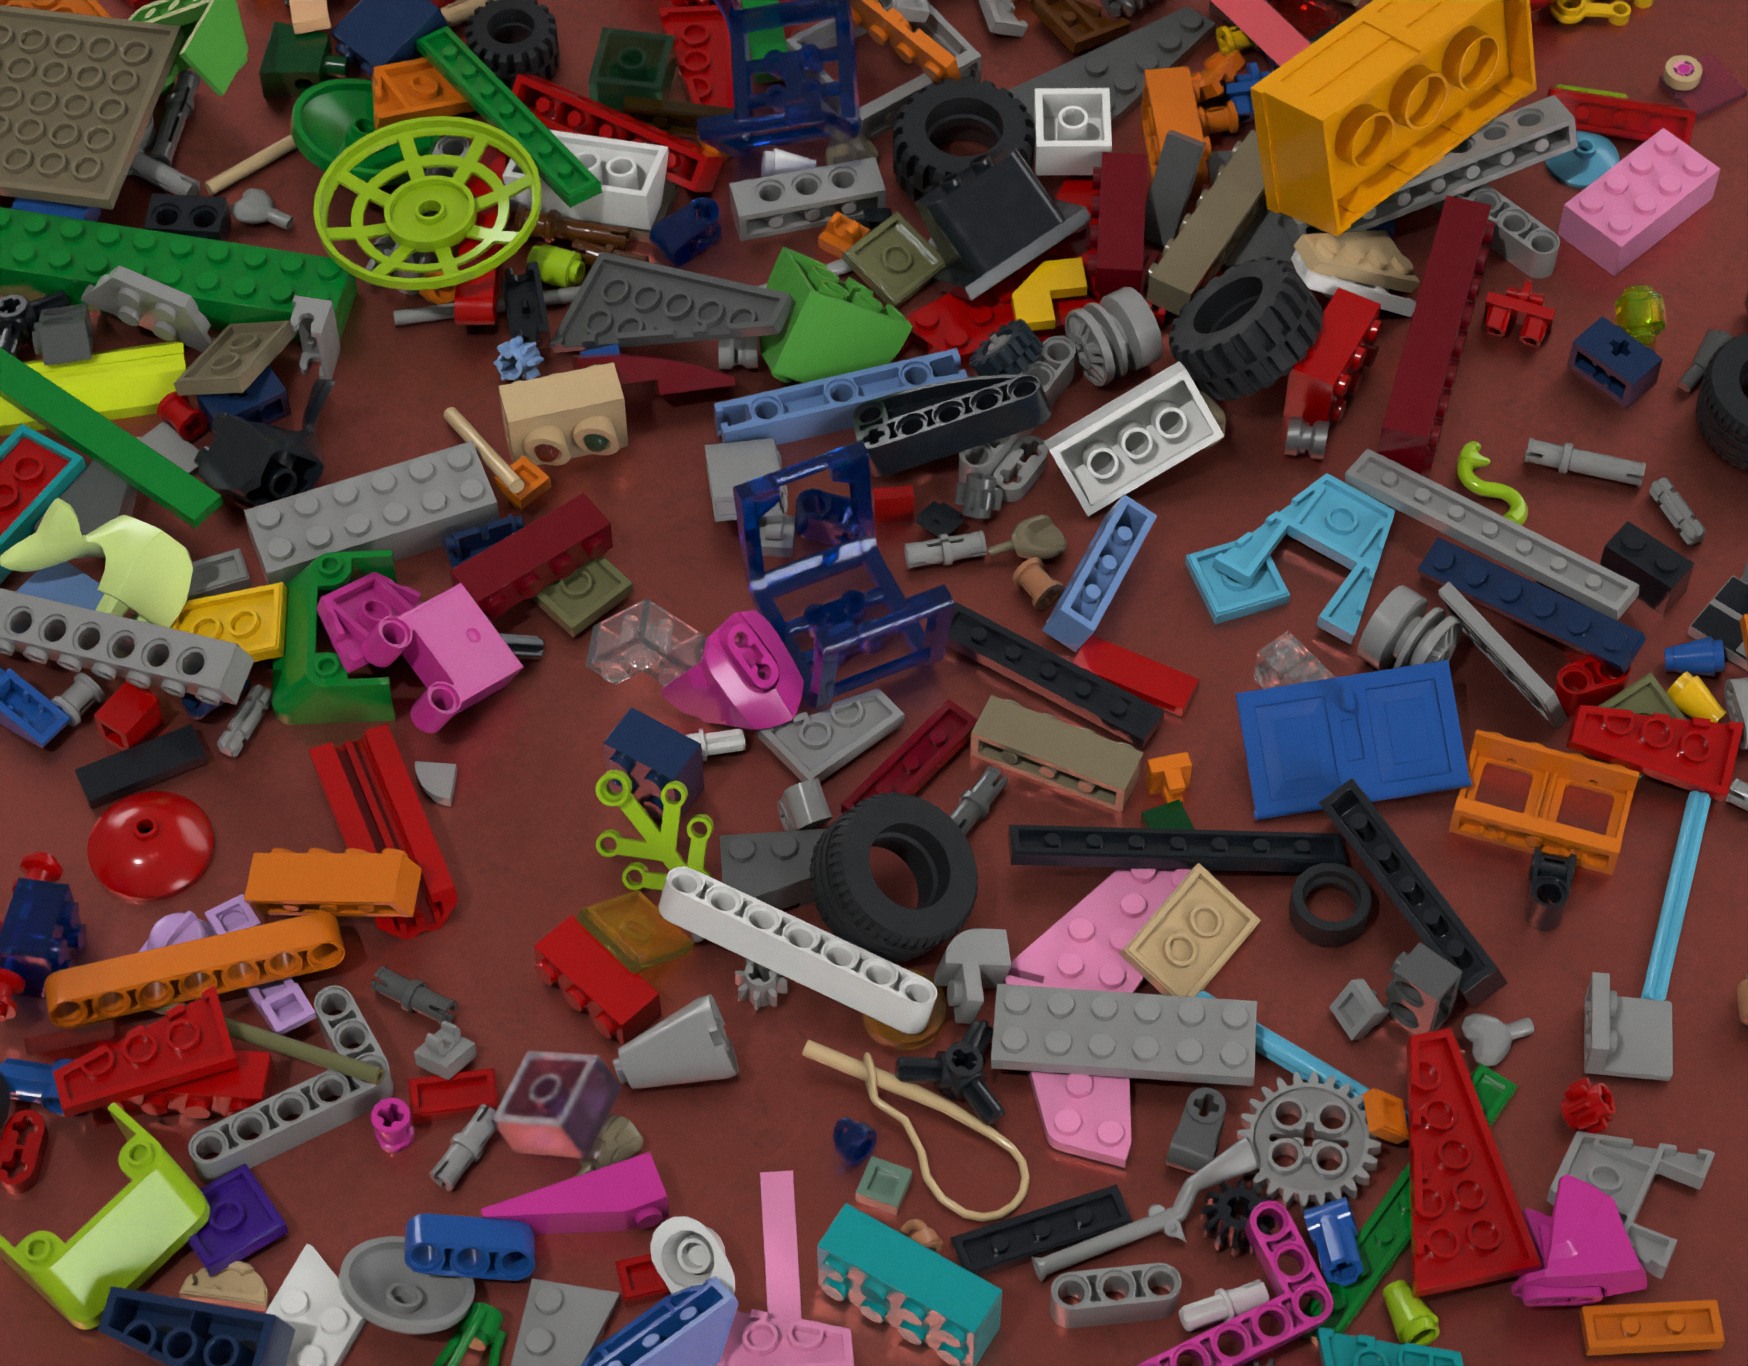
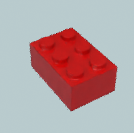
M1338 287L1322 314L1321 332L1317 333L1316 343L1313 347L1308 348L1306 357L1301 362H1297L1292 367L1293 370L1289 372L1284 417L1289 419L1291 416L1302 417L1305 422L1310 423L1309 426H1313V423L1317 420L1330 422L1329 427L1333 420L1340 421L1347 406L1346 398L1348 394H1355L1363 378L1362 370L1365 366L1370 368L1378 354L1379 346L1374 345V343L1377 341L1383 327V322L1378 320L1381 308L1380 303Z

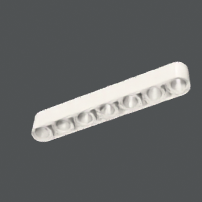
M676 867L668 872L658 906L659 913L667 921L899 1031L916 1034L926 1028L938 994L936 987L928 979L694 869Z

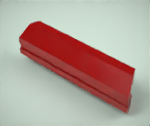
M388 723L365 730L361 739L353 742L352 740L346 741L344 745L334 747L333 742H329L309 749L308 754L346 849H361L368 853H382L384 849H397L407 853L408 858L422 868L413 917H373L377 928L404 940L419 936V933L425 931L431 932L442 928L458 902L456 889Z

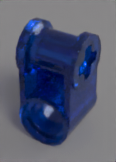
M706 197L692 200L674 214L657 222L649 234L650 242L672 265L677 267L686 264L695 255L720 240L721 226L717 222L720 216L718 204Z
M811 488L801 492L796 499L795 529L801 537L807 540L828 543L845 550H858L862 547L865 540L863 534L865 525L871 521L874 512L870 504L859 498H848Z

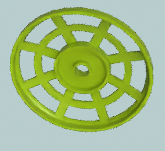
M450 116L420 117L379 128L346 148L330 164L321 178L315 194L313 213L317 233L325 251L336 264L351 275L368 283L391 289L411 291L432 290L458 285L478 278L497 268L513 256L527 241L537 224L542 208V188L538 169L532 157L516 139L506 132L487 123L468 118ZM447 135L473 139L465 157L446 154L419 156L414 138ZM399 143L404 161L384 169L368 183L349 173L351 169L371 154L387 146ZM487 145L499 149L512 158L521 168L524 176L504 186L503 182L493 171L479 163ZM447 167L457 170L453 177L450 178L438 175L425 176L423 169ZM402 174H409L410 181L402 184L391 195L380 190L381 187ZM473 174L486 182L493 192L474 199L472 192L465 184ZM341 184L358 194L351 213L352 227L328 228L329 205L335 190ZM530 188L532 196L531 212L520 232L504 231L510 212L509 199ZM370 201L384 208L386 223L363 226L364 214ZM498 204V216L493 229L475 225L477 212ZM428 211L438 212V214L431 217L422 216ZM391 236L400 246L388 257L377 250L368 239ZM465 238L482 241L471 251L457 258L453 257L450 247L455 246ZM356 240L364 253L380 265L369 271L352 263L338 252L333 241ZM494 243L507 244L492 257L459 271L458 266L478 258L490 249ZM415 251L435 252L439 263L414 264L406 263L405 261ZM395 270L410 273H434L442 271L444 274L441 276L427 278H402L389 276Z

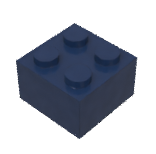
M632 707L603 742L606 772L620 770L626 773L632 782V795L641 806L645 807L652 816L658 819H662L664 804L661 801L660 794L667 783L680 781L687 787L688 797L681 806L680 820L704 790L701 743ZM613 779L609 781V787L612 791H622V784L618 780ZM668 789L667 794L671 800H681V794L677 789Z

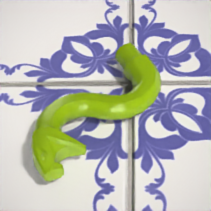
M1476 441L1465 444L1457 460L1459 480L1467 489L1475 494L1506 501L1510 509L1503 517L1522 526L1528 518V507L1525 499L1518 491L1508 485L1484 481L1477 477L1473 469L1488 466L1490 459L1478 453L1481 450V445Z

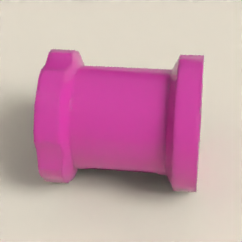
M398 1098L381 1100L374 1106L371 1112V1121L375 1128L376 1141L382 1150L389 1153H398L410 1147L415 1135L414 1128L410 1124L411 1113L409 1107Z

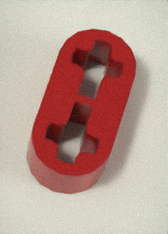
M21 1110L14 1113L8 1119L0 1144V1186L11 1194H22L29 1191L35 1185L39 1176L49 1132L43 1117L36 1111ZM27 1126H33L35 1132L28 1133L25 1145H23L19 1132H25ZM21 1158L25 1172H18L16 1178H10L8 1171H15L18 1160Z

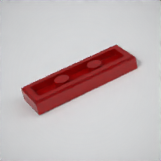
M1093 635L1084 642L1072 662L1142 700L1180 717L1185 713L1199 687V679Z

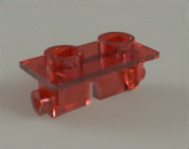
M1273 0L1270 3L1293 27L1310 37L1317 35V32L1322 29L1325 30L1329 25L1336 24L1339 20L1343 19L1340 17V13L1335 11L1334 6H1328L1317 0H1308L1307 2L1303 0Z

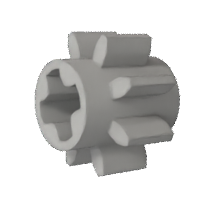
M747 958L745 971H735V984L739 985L738 999L739 1001L748 999L753 1004L754 1010L768 1005L776 1007L778 993L784 994L788 992V981L783 978V975Z

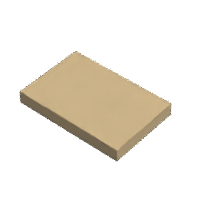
M1198 863L1165 899L1119 955L1161 994L1196 997L1261 920Z

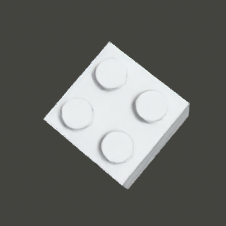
M1109 88L1035 89V175H1093V167H1101L1102 152H1112Z

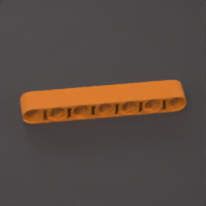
M316 912L59 970L49 975L44 982L48 1016L50 1021L58 1027H75L202 997V991L214 985L217 994L326 970L337 966L345 957L337 918L331 913Z

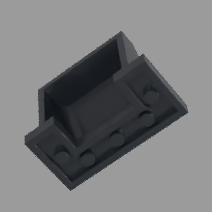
M1006 143L991 153H982L974 157L970 161L968 168L960 173L956 172L947 175L940 180L939 187L914 202L946 265L945 269L932 277L937 289L968 300H973L1092 220L1086 207L1051 198L1017 148Z

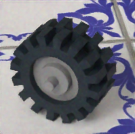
M1013 320L1009 322L1007 327L1004 324L999 327L998 332H992L987 341L983 340L979 344L980 348L975 349L972 353L973 356L970 357L969 364L979 376L1018 375L1022 371L1026 372L1029 369V364L1035 363L1037 360L1036 356L1041 355L1043 351V344L1024 320Z

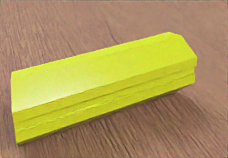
M179 341L92 352V359L45 365L44 359L23 362L108 420L157 414V407L160 401L169 393L176 391L174 383L186 371L183 342ZM0 397V436L11 435L21 423L34 431L47 429Z

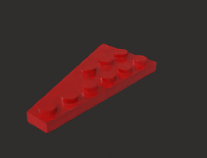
M1452 1028L1411 1035L1407 1042L1413 1298L1538 1271L1542 1264Z

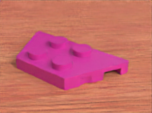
M372 572L321 597L316 608L343 668L348 673L369 663L362 652V644L379 621L389 615L400 616L422 604L423 602L418 600L421 595L420 592L407 586L398 585L392 579L377 572Z

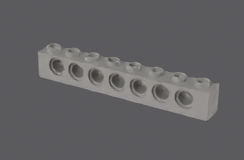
M1555 95L1498 116L1448 152L1434 166H1429L1352 223L1351 227L1345 232L1365 231L1446 199V195L1455 196L1578 148L1575 117ZM1282 213L1285 232L1294 244L1302 234L1327 233Z
M0 588V653L12 656L14 651H17L38 663L46 664L47 660L50 659L57 661L60 666L71 671L80 672L83 667L91 669L92 673L104 679L114 680L116 676L126 678V681L141 688L148 689L150 684L160 686L163 691L171 695L184 697L186 692L194 694L197 699L216 706L219 705L220 701L237 704L254 659L236 643Z

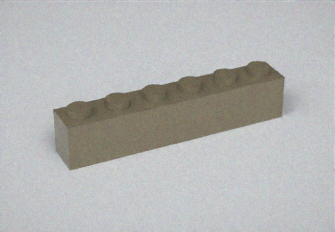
M1251 129L1243 142H1236L1230 154L1229 163L1218 168L1211 189H1204L1197 201L1195 212L1193 214H1186L1181 223L1177 238H1170L1164 247L1161 261L1158 264L1154 262L1150 266L1145 277V284L1148 285L1146 301L1180 316L1179 311L1184 304H1188L1193 299L1192 296L1199 289L1205 288L1209 284L1208 282L1217 276L1266 204L1256 131Z

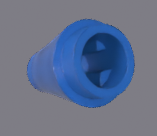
M1712 636L1664 648L1666 672L1685 673L1688 671L1690 674L1715 676V672H1725L1722 639L1712 640Z

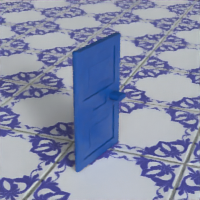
M1448 660L1235 694L1254 804L1253 816L1255 820L1323 810L1318 802L1351 778L1355 780L1371 802L1470 787L1472 784L1467 769Z

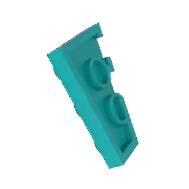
M1317 1327L1315 1331L1322 1366H1463L1461 1352L1412 1343H1405L1404 1345L1375 1340L1373 1336L1362 1334L1351 1336L1334 1333V1329Z

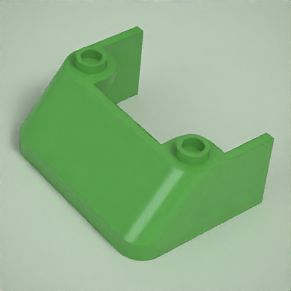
M158 0L142 6L128 19L181 26L184 38L159 97L167 95L176 84L174 79L178 72L192 68L218 96L224 95L237 71L248 60L246 55L249 49L237 0Z

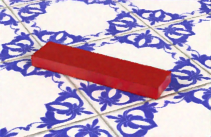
M1554 87L1548 88L1547 97L1555 95L1575 117L1576 130L1647 141L1662 128H1665L1690 146L1696 109Z

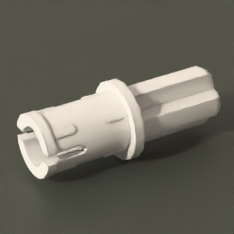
M701 728L699 733L685 735L701 743L703 761H707L708 755L742 751L746 746L742 729L703 733V728Z
M1260 1279L1226 1291L1220 1288L1215 1290L1214 1296L1183 1306L1179 1311V1318L1183 1328L1190 1332L1220 1321L1226 1322L1269 1301V1295L1264 1283Z

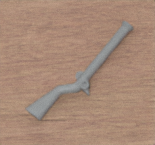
M1244 1136L1195 1174L1187 1178L1172 1207L1164 1209L1160 1204H1153L1148 1209V1216L1045 1257H1031L1035 1273L1040 1282L1048 1274L1158 1231H1162L1170 1237L1176 1236L1186 1241L1180 1222L1189 1215L1199 1192L1257 1169L1248 1139Z

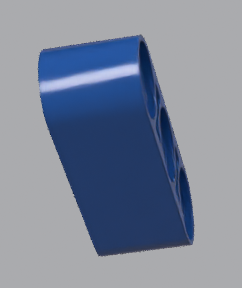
M431 1213L418 1214L413 1216L405 1227V1263L414 1272L422 1274L509 1281L522 1280L530 1276L535 1269V1234L530 1225L517 1220Z

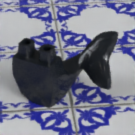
M316 379L304 410L302 430L300 431L252 422L229 413H217L211 424L212 432L216 436L211 446L205 445L203 448H200L194 459L195 464L200 468L197 475L216 490L255 506L309 491L325 468V457L317 429L323 405L335 380Z

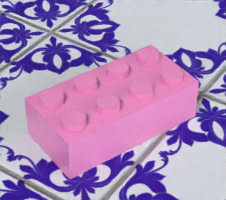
M1662 128L1564 204L1558 235L1611 275L1615 276L1713 199L1720 168L1668 130Z

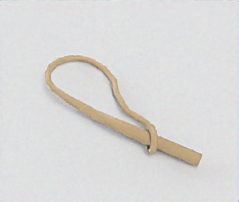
M807 1041L802 1056L865 1081L869 1098L873 1104L903 1124L917 1151L922 1178L941 1204L963 1218L980 1222L1001 1219L1018 1208L1027 1195L1030 1175L1026 1159L1011 1141L991 1126L983 1124L980 1119L952 1101L913 1082H901L896 1078L895 1074L875 1067L869 1052H866L863 1056V1061H860L814 1041ZM877 1086L940 1111L1008 1150L1018 1163L1021 1174L1019 1191L1011 1203L998 1211L980 1213L967 1210L945 1196L930 1174L925 1149L909 1118L880 1099Z

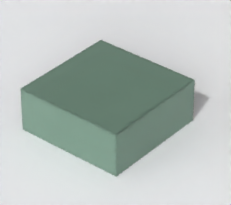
M871 1156L856 1190L855 1201L897 1215L912 1181L913 1170Z

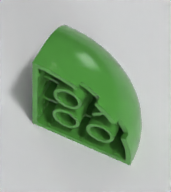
M783 247L773 267L766 288L789 293L794 299L795 304L780 333L759 336V346L762 356L775 378L786 383H792L793 380L806 383L889 364L903 347L913 326L891 304H886L884 309L883 304L873 297L875 292L850 277L844 283L840 281V278L835 273L827 269V265Z

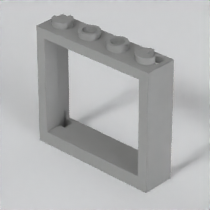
M878 0L884 10L888 12L891 9V0ZM927 1L930 14L926 22H909L916 29H921L956 58L961 78L958 81H963V77L974 78V82H980L982 56ZM840 11L786 40L790 69L835 114L847 129L858 132L871 141L893 129L896 115L900 108L906 104V100L916 92L921 94L922 88L929 84L940 85L941 80L935 82L924 73L870 103L859 107L815 61L868 32L859 25L857 27L850 25L842 17Z

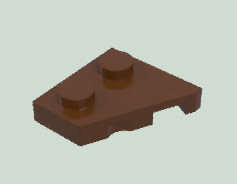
M1033 0L1031 9L1073 54L1127 35L1131 25L1123 17L1118 22L1102 16V7L1083 0Z

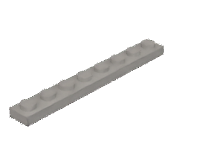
M1368 448L1345 472L1346 484L1617 621L1639 596V584Z

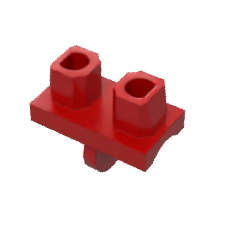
M1525 280L1522 290L1508 286L1505 295L1489 291L1485 302V332L1494 336L1504 337L1509 322L1523 325L1519 341L1526 345L1539 347L1546 332L1551 333L1556 310L1542 306L1545 296L1531 293L1533 281Z

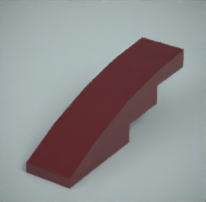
M623 353L572 355L574 370L614 362L620 384L653 380L654 392L659 395L736 385L735 377L695 363L665 357Z

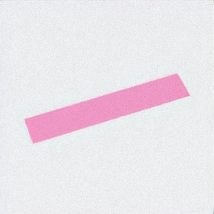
M793 1170L760 1172L767 1312L769 1318L793 1322L798 1318L802 1319Z

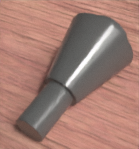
M1708 330L1691 363L1690 369L1678 381V386L1683 391L1690 392L1701 378L1704 377L1706 367L1713 354L1718 351L1720 346L1733 339V337L1722 330Z

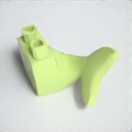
M60 498L55 499L51 503L34 534L18 542L0 556V565L2 567L20 572L37 571L76 558H106L105 571L97 589L104 596L95 611L124 617L128 611L133 614L130 619L168 628L174 623L187 602L193 573V564L189 551L163 530L133 517L121 515L87 535H82L74 509Z

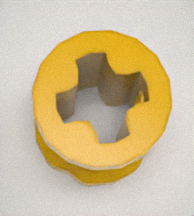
M1237 25L1229 28L1222 26L1216 30V39L1223 55L1235 50L1260 49Z

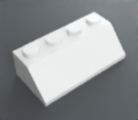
M550 130L601 182L602 193L569 208L540 178L542 188L541 211L549 212L551 209H554L561 213V217L651 230L662 204L669 154L667 146ZM512 158L503 174L504 186L524 176L523 171ZM530 188L509 199L510 210L517 211L520 204L526 205L527 209L531 210L532 196Z
M1178 361L1048 438L1044 443L1087 516H1090L1124 494L1131 492L1224 437V434L1187 369Z

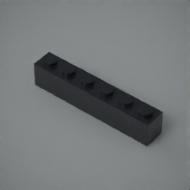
M1353 778L1318 802L1426 947L1462 971L1458 989L1472 1008H1475L1508 983L1498 967Z

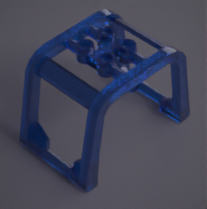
M714 0L726 19L730 34L734 113L697 119L698 137L701 142L733 158L749 156L752 150L833 137L840 141L856 139L860 127L854 23L850 0H794L741 9L737 0ZM835 18L837 46L819 49L814 44H807L800 48V50L782 53L779 50H771L765 54L764 58L750 60L748 33ZM838 61L839 81L820 83L817 79L807 80L803 69H806L811 73H818L824 69L826 63ZM768 72L774 78L783 79L786 83V87L775 84L770 86L765 93L752 95L751 75ZM840 96L841 116L826 104L828 97ZM771 107L772 110L777 112V114L753 117V110ZM806 124L813 125L811 127L798 128L754 136V133L781 128H792L794 126Z
M862 440L829 452H824L821 455L778 471L769 472L767 475L733 487L744 573L749 592L758 613L770 622L793 658L804 680L802 695L813 709L831 703L832 698L921 663L927 666L943 660L954 610L953 598L945 584L907 599L904 597L877 545L871 495L869 452ZM829 469V476L833 482L849 483L855 538L765 572L759 519L780 502L779 487ZM865 565L876 586L875 589L864 593L858 590L846 591L839 599L823 605L811 604L804 610L803 616L787 622L784 621L773 599ZM885 602L891 613L875 620L863 621L866 608ZM924 618H927L926 629L924 632L919 621ZM806 632L809 636L814 637V648L801 652L793 636ZM902 632L913 653L835 682L836 670L844 664L846 656L858 651L866 654H875L882 648L884 638Z

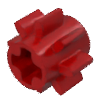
M1588 1077L1569 1084V1090L1564 1092L1566 1098L1562 1099L1560 1103L1561 1111L1567 1124L1574 1130L1585 1128L1587 1133L1594 1134L1607 1129V1122L1612 1121L1610 1115L1616 1112L1615 1100L1609 1088L1603 1083L1591 1085Z

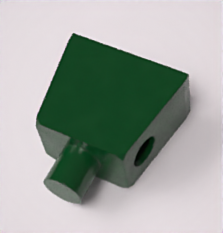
M274 22L259 70L263 97H299L308 88L327 81L328 77L348 78L350 59L348 56L333 55L330 36L326 33L312 31L295 34L293 25Z

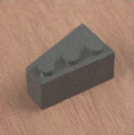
M826 829L720 835L722 883L779 910L796 904L802 907L813 903V892L810 887V860L814 854L813 850L817 845L816 842Z

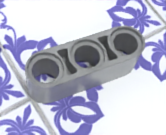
M1166 1263L1067 1272L1059 1275L1051 1286L1049 1312L1054 1322L1064 1328H1081L1164 1319L1170 1317L1178 1307L1181 1277L1173 1266ZM1158 1286L1166 1288L1170 1293L1160 1296L1152 1293L1150 1289ZM1111 1291H1118L1125 1298L1112 1300L1105 1294ZM1065 1296H1074L1081 1302L1075 1305H1067L1060 1299Z

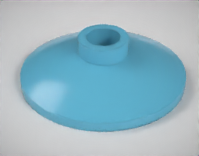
M1576 130L1578 148L1547 159L1545 163L1550 173L1560 182L1576 188H1586L1620 162V157L1613 143L1604 136Z

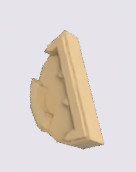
M242 1261L233 1262L228 1265V1268L212 1277H209L206 1270L202 1268L195 1275L190 1274L179 1291L180 1298L261 1311H266L269 1305V1294L262 1277L254 1271L250 1264Z

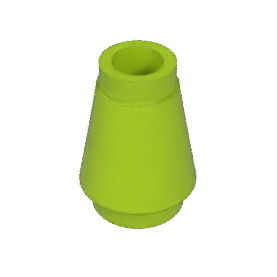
M1397 1280L1385 1287L1382 1295L1399 1342L1423 1346L1431 1344L1440 1333L1437 1326L1438 1317L1419 1297L1413 1298L1412 1289L1406 1281Z

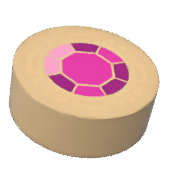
M1687 55L1674 56L1666 63L1663 75L1664 80L1673 89L1680 91L1692 90L1700 82L1702 66L1693 57Z

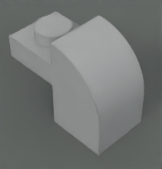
M969 929L955 936L949 943L935 971L934 986H948L947 1001L949 1006L954 1007L956 1023L970 1024L975 1020L984 1003L982 988H997V984H1002L1012 965L1006 930Z

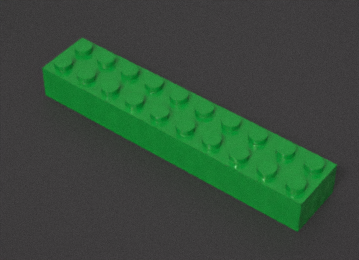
M0 207V296L17 294L27 297L29 301H35L62 290L67 295L70 306L85 304V302L81 301V297L87 286L90 284L96 286L102 276L110 274L113 269L120 265L191 295L198 305L200 313L211 324L210 329L224 330L229 324L291 321L294 310V296L332 301L339 340H341L358 291L356 277L336 264L330 257ZM88 304L89 310L107 312ZM297 330L298 333L291 341L301 343L299 331Z

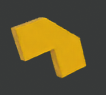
M1082 258L1044 261L1012 293L1011 303L1015 321L1018 319L1024 320L1032 331L1055 329V315L1051 299L1087 295V282Z

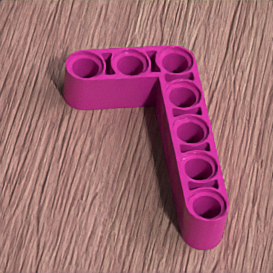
M1275 1201L1261 1202L1253 1209L1246 1222L1245 1229L1247 1238L1278 1297L1158 1354L1137 1366H1177V1359L1184 1355L1196 1358L1200 1366H1241L1317 1329L1326 1321L1333 1309L1331 1293L1289 1212L1283 1205ZM1263 1215L1275 1218L1279 1225V1232L1274 1235L1262 1233L1257 1227V1218ZM1282 1256L1295 1258L1300 1265V1273L1294 1276L1282 1273L1277 1264L1278 1258ZM1305 1296L1315 1298L1320 1303L1321 1314L1316 1317H1309L1303 1314L1299 1308V1299ZM1263 1316L1274 1317L1280 1323L1281 1334L1275 1337L1266 1336L1259 1329L1258 1319ZM1225 1335L1236 1338L1240 1343L1241 1353L1233 1357L1222 1354L1217 1345L1218 1339Z

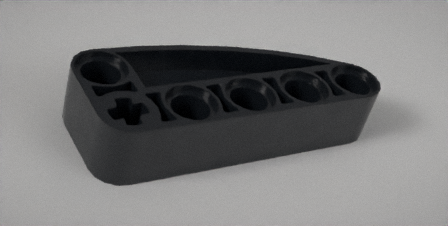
M990 375L924 385L876 398L859 405L853 412L852 418L856 440L870 473L876 477H884L1040 426L1050 418L1051 407L1038 377L1034 375Z

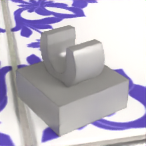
M778 515L755 518L753 555L793 557L796 527L795 516Z
M1363 978L1351 980L1329 1006L1352 1041L1364 1039L1374 1026L1379 1025L1390 1012L1387 1008H1383L1376 998L1378 994L1375 990L1369 988Z
M444 1020L441 1023V1029L434 1035L431 1033L426 1035L425 1043L414 1051L415 1063L417 1066L449 1081L477 1056L475 1043L461 1037L459 1027Z

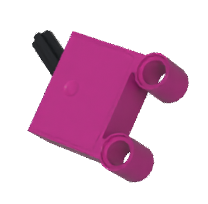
M462 583L400 616L389 615L381 619L364 639L362 652L365 658L377 667H388L400 654L403 655L427 688L413 704L410 711L411 719L420 730L426 733H435L442 729L452 716L507 686L523 668V665L517 658L534 660L542 658L545 643L538 636L498 633Z

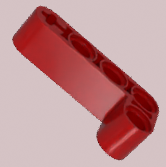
M1536 581V583H1538V584H1540V585H1542V586H1544V587H1546V588H1548V589H1550V590H1553V591H1555V592H1557V593H1559V594H1561V595H1563V596H1565V597H1568V596H1566V595H1564V594H1562V593H1560V592H1558V591H1556V590H1554V589H1552V588H1550V587H1548V586H1546V585H1544V584H1542V583ZM1559 642L1571 664L1560 669L1553 691L1556 693L1566 716L1573 717L1575 710L1580 705L1598 707L1626 689L1631 666L1624 673Z

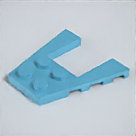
M1326 473L1295 496L1291 504L1282 511H1275L1267 517L1265 523L1254 532H1247L1236 540L1235 546L1224 554L1220 552L1216 555L1212 568L1247 587L1285 534L1338 562L1352 571L1319 615L1316 626L1351 645L1396 510Z

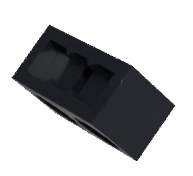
M152 193L144 229L228 242L232 221L227 198Z

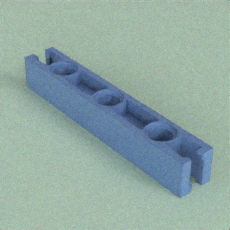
M957 348L714 403L715 429L718 437H722V443L772 438L775 440L776 445L854 428L853 412L859 405L867 401L924 385L968 378L965 369L960 370L961 358Z

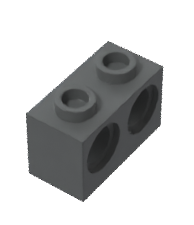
M87 303L41 310L39 322L34 323L35 331L32 332L35 354H43L45 365L92 359L94 335Z
M1419 942L1410 954L1402 952L1395 960L1390 969L1393 978L1385 991V994L1388 996L1386 1008L1390 1011L1387 1015L1415 1035L1437 1031L1449 1018L1453 1011L1462 975L1460 969Z

